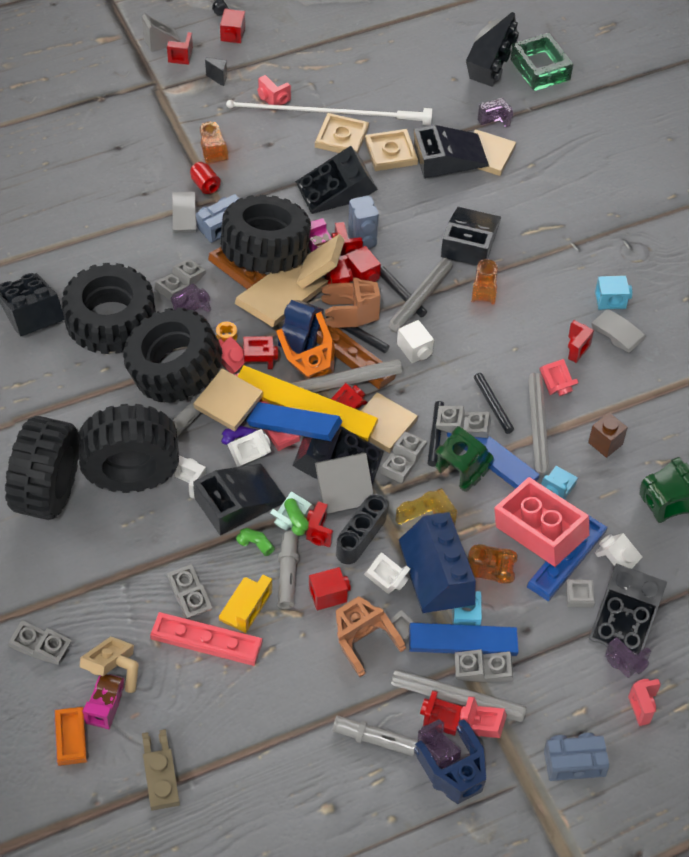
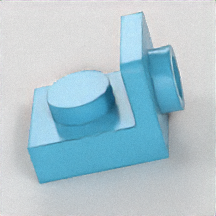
M555 466L549 476H544L541 485L565 500L576 485L578 477Z

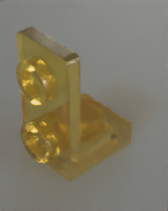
M440 488L436 491H428L413 501L403 502L396 509L395 521L400 525L433 510V514L450 512L455 525L457 510L443 489Z

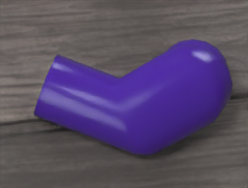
M239 426L235 432L229 428L225 429L221 434L223 435L221 442L227 445L235 441V438L245 437L254 433L257 429Z

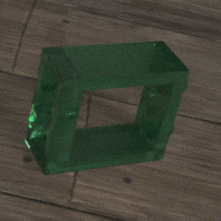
M550 33L518 41L515 44L512 43L510 60L533 91L571 80L573 63ZM546 51L554 63L536 68L528 56Z

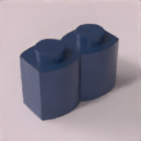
M291 300L284 310L285 323L281 327L290 348L298 354L314 348L317 331L320 327L315 314L321 312L323 315L324 309L300 300ZM278 338V346L282 347Z

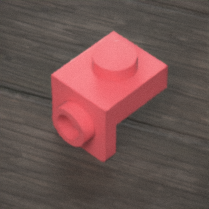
M266 75L258 78L259 88L257 91L262 100H265L270 105H283L291 100V85L289 83L277 87Z
M230 336L224 342L222 339L218 341L222 348L221 364L228 372L234 374L245 363L244 351Z
M564 359L539 368L549 395L558 393L559 396H563L572 392V387L578 384L577 379L572 380Z
M468 697L467 704L462 707L460 715L461 720L464 719L470 725L476 736L492 738L501 737L507 717L506 711L503 708L478 706L475 697Z

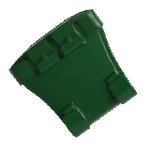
M457 426L445 443L440 445L435 451L438 456V462L436 463L437 471L441 474L451 464L459 471V487L464 492L469 491L472 485L475 486L481 480V476L484 477L489 471V466L494 462V456L488 452L486 446L460 426ZM467 446V452L464 455H459Z
M680 457L672 459L663 469L654 474H649L641 482L639 495L647 503L658 523H662L677 515L689 513V465L683 462Z

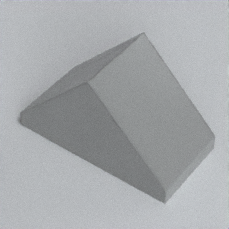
M145 13L142 15L144 40L151 52L167 48L168 41L181 42L174 28Z

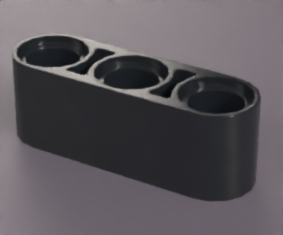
M380 494L369 495L338 535L336 557L341 563H355L384 525L388 506L384 496Z

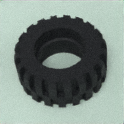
M251 195L245 199L240 198L235 203L232 202L223 213L221 249L228 260L234 261L236 266L244 267L247 271L253 272L254 270L263 274L266 272H271L272 274L279 273V271L286 272L292 267H297L307 257L311 221L304 209H301L296 203H291L286 198L280 199L279 196L273 195L272 197L266 195L254 197V195Z
M103 263L102 266L92 265L86 271L85 269L77 273V277L74 276L68 282L63 291L62 309L69 336L79 346L83 348L87 346V350L95 353L96 351H101V354H109V352H115V354L122 353V350L126 347V340L128 336H132L131 331L135 326L139 327L141 325L140 321L144 318L152 317V314L155 313L154 293L150 282L146 280L142 273H137L136 269L130 266L125 268L123 264L116 263V265H110V263ZM107 302H118L127 306L124 310L109 315L97 314L91 311L96 306Z
M178 307L177 310L168 308L164 309V312L161 313L157 311L152 314V317L144 318L140 321L141 325L139 327L135 326L131 331L132 336H128L125 343L126 347L123 350L125 368L138 389L147 398H152L158 402L165 400L166 403H175V400L178 399L180 401L188 400L187 397L198 395L203 387L206 389L210 384V380L214 379L218 374L217 368H220L222 363V348L207 319L203 315L198 314V312L190 309L187 311L186 308ZM180 347H187L176 359L166 363H159L170 351Z
M120 404L119 407L109 406L104 411L99 410L95 412L92 417H89L83 423L79 430L80 470L89 482L95 483L101 489L107 488L108 491L116 492L117 490L122 491V493H130V491L141 492L146 488L153 489L159 483H165L174 474L179 465L178 437L175 424L162 411L158 412L154 407L149 406L146 408L142 404H135V406Z
M34 416L23 424L22 430L19 431L17 440L12 447L13 451L9 457V466L6 471L5 499L8 507L13 512L51 520L60 515L62 509H64L66 501L71 494V488L74 485L79 459V432L72 423Z

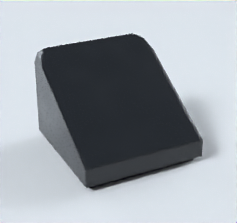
M206 57V76L224 86L227 79V60Z

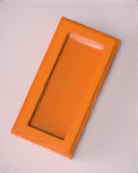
M83 707L55 710L58 766L86 763Z

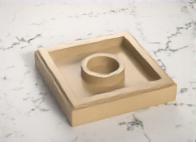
M327 113L315 141V148L340 153L349 146H352L358 154L368 131L369 122Z
M407 129L365 135V143L375 171L418 165V158Z
M475 129L474 133H478L489 163V167L478 169L501 176L516 147V142Z
M340 234L307 255L297 280V284L301 288L307 287L337 267L344 244V238Z
M222 368L193 403V406L196 410L235 432L263 397V391Z
M376 393L361 410L378 418V423L369 442L388 453L393 450L394 444L401 435L412 428L418 418L416 414L379 393Z

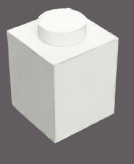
M419 320L398 329L397 345L411 363L425 360L432 355L434 339Z

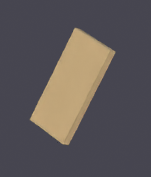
M299 264L297 267H292L286 272L279 271V273L268 274L237 296L235 304L271 327H274L285 319L284 310L291 300L309 301L322 291L321 288L327 285L328 280L320 277L307 287L301 288L297 284L302 265Z

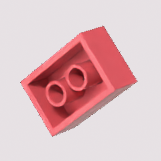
M530 477L494 507L496 528L554 567L589 536V515Z

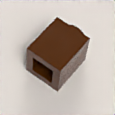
M609 412L592 425L588 443L607 458L623 445L628 427Z

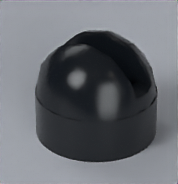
M215 0L212 5L214 13L219 16L223 15L224 9H229L224 0Z

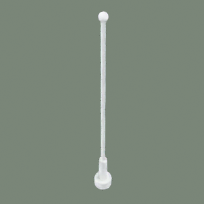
M228 100L226 106L230 109L233 107L397 117V119L423 121L422 125L431 126L432 108H424L423 112L397 111V113L238 103L233 100Z

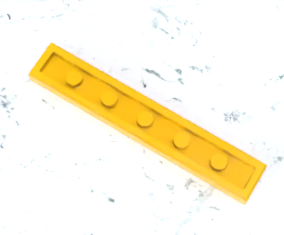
M243 365L237 376L263 391V397L260 400L273 405L340 416L343 421L340 426L367 442L378 423V418L250 367Z

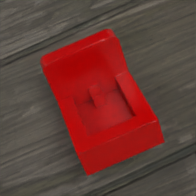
M344 222L335 223V233H331V238L338 234L344 238L340 256L363 247L361 237L348 239Z
M318 501L315 509H310L306 518L309 521L306 540L318 546L330 547L333 539V530L323 527L327 519L328 504Z
M432 690L430 699L424 698L420 714L424 715L423 726L455 736L463 706L437 699L438 692Z

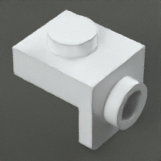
M262 429L227 444L237 467L271 452L270 440L263 433Z
M179 455V465L176 468L175 477L189 483V495L195 499L193 481L206 475V467L198 464L194 459L184 458Z
M624 533L606 536L600 541V547L595 552L597 557L606 555L614 566L617 563L631 569L642 558L641 554Z
M381 552L364 575L389 594L395 589L399 591L409 579L406 574L410 568L407 565L403 568L399 567Z

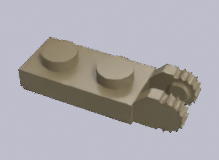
M166 729L159 730V741L162 745V751L151 752L150 736L148 732L142 733L145 752L143 760L151 811L180 806L172 752L168 747Z

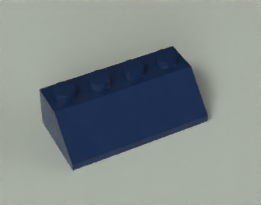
M450 512L423 516L399 539V546L405 564L410 568L408 573L422 613L475 605L476 580Z

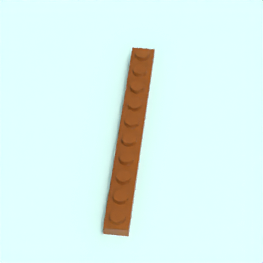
M221 247L209 253L208 260L246 289L267 276L266 274L259 273V271L253 270L251 272L247 271L244 267L236 266L234 261L228 260ZM327 325L335 344L334 356L351 369L383 362L340 329ZM321 327L317 331L316 342L320 345L323 343ZM396 374L368 381L380 389L394 380Z

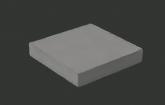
M366 453L315 463L322 503L328 504L327 514L360 507L364 500L373 494Z

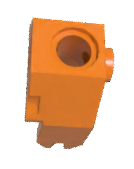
M321 312L315 315L323 332V343L310 350L296 354L290 348L282 328L276 330L287 360L307 379L334 373L335 344Z

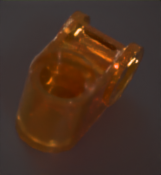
M211 121L203 123L200 126V134L205 163L210 164L228 160L227 146L218 124Z
M484 259L478 263L471 302L479 300L495 305L498 266L493 260Z
M477 544L470 548L467 559L475 578L493 580L504 584L515 580L513 569L514 563L518 560L516 552L510 549H500L483 544Z

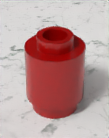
M197 162L191 167V179L202 193L212 194L219 189L221 179L208 164Z

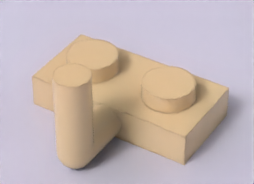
M110 636L80 657V668L86 669L94 675L104 676L117 666L127 669L125 691L128 693L136 691L139 665L137 661L129 658L133 655V644Z

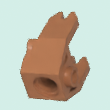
M353 278V283L328 284L321 288L322 293L328 294L321 296L323 302L329 305L353 304V306H332L325 310V316H329V318H325L327 325L333 328L358 327L379 320L380 292L377 282Z
M358 596L336 610L339 644L359 677L366 673L353 652V644L376 629L381 628L385 630L400 652L406 649L403 639L386 613L381 608L371 605L369 601Z

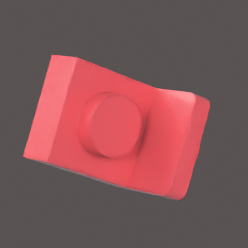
M642 679L633 684L628 698L639 726L650 724L656 712V704L653 697L656 696L660 688L659 679L651 681L649 679Z

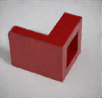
M191 32L187 33L185 42L168 41V63L189 65L193 50Z

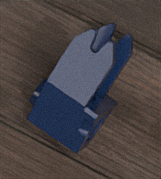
M464 719L458 722L459 726L456 728L470 756L441 769L422 741L415 743L414 748L417 759L433 784V788L444 792L446 797L456 804L481 793L486 782L484 748L470 725Z

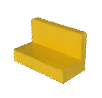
M262 575L257 583L244 577L220 613L219 620L247 633L272 594V578Z

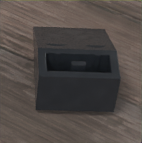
M511 12L474 42L466 59L468 74L471 80L493 87L496 80L499 81L503 71L502 65L509 60L512 43L515 44L519 37V32L517 31L518 22H516L514 12Z
M438 125L414 129V148L424 179L489 167L478 133Z
M352 146L344 149L295 181L311 214L348 205L351 199L368 196L378 190L363 160Z
M457 207L447 224L442 239L441 257L485 268L501 216Z
M28 273L17 281H7L0 284V304L14 330L20 337L64 320L63 310L57 293L37 273Z
M340 426L331 441L304 436L292 466L318 479L315 467L316 462L366 453L371 483L373 485L384 451Z
M261 463L215 470L193 481L195 500L220 536L282 505L286 500V497Z
M616 563L589 639L641 658L667 581Z

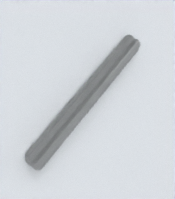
M443 258L390 320V329L398 332V329L409 321L451 270L452 261Z
M400 359L291 382L290 384L311 392H318L341 387L345 383L350 385L400 374L403 369Z
M531 373L528 380L535 471L540 474L539 477L549 475L550 470L543 380L540 373Z
M395 670L392 676L391 684L393 686L431 696L433 690L438 692V699L466 706L468 697H475L478 706L505 709L506 718L522 722L525 717L526 707L520 704L401 670Z

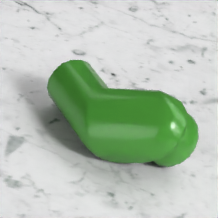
M293 498L287 499L284 502V507L290 521L294 524L292 532L302 536L309 529V521L300 510L296 500Z
M243 528L236 537L237 542L242 546H247L249 542L256 544L264 556H269L275 550V547L262 532Z

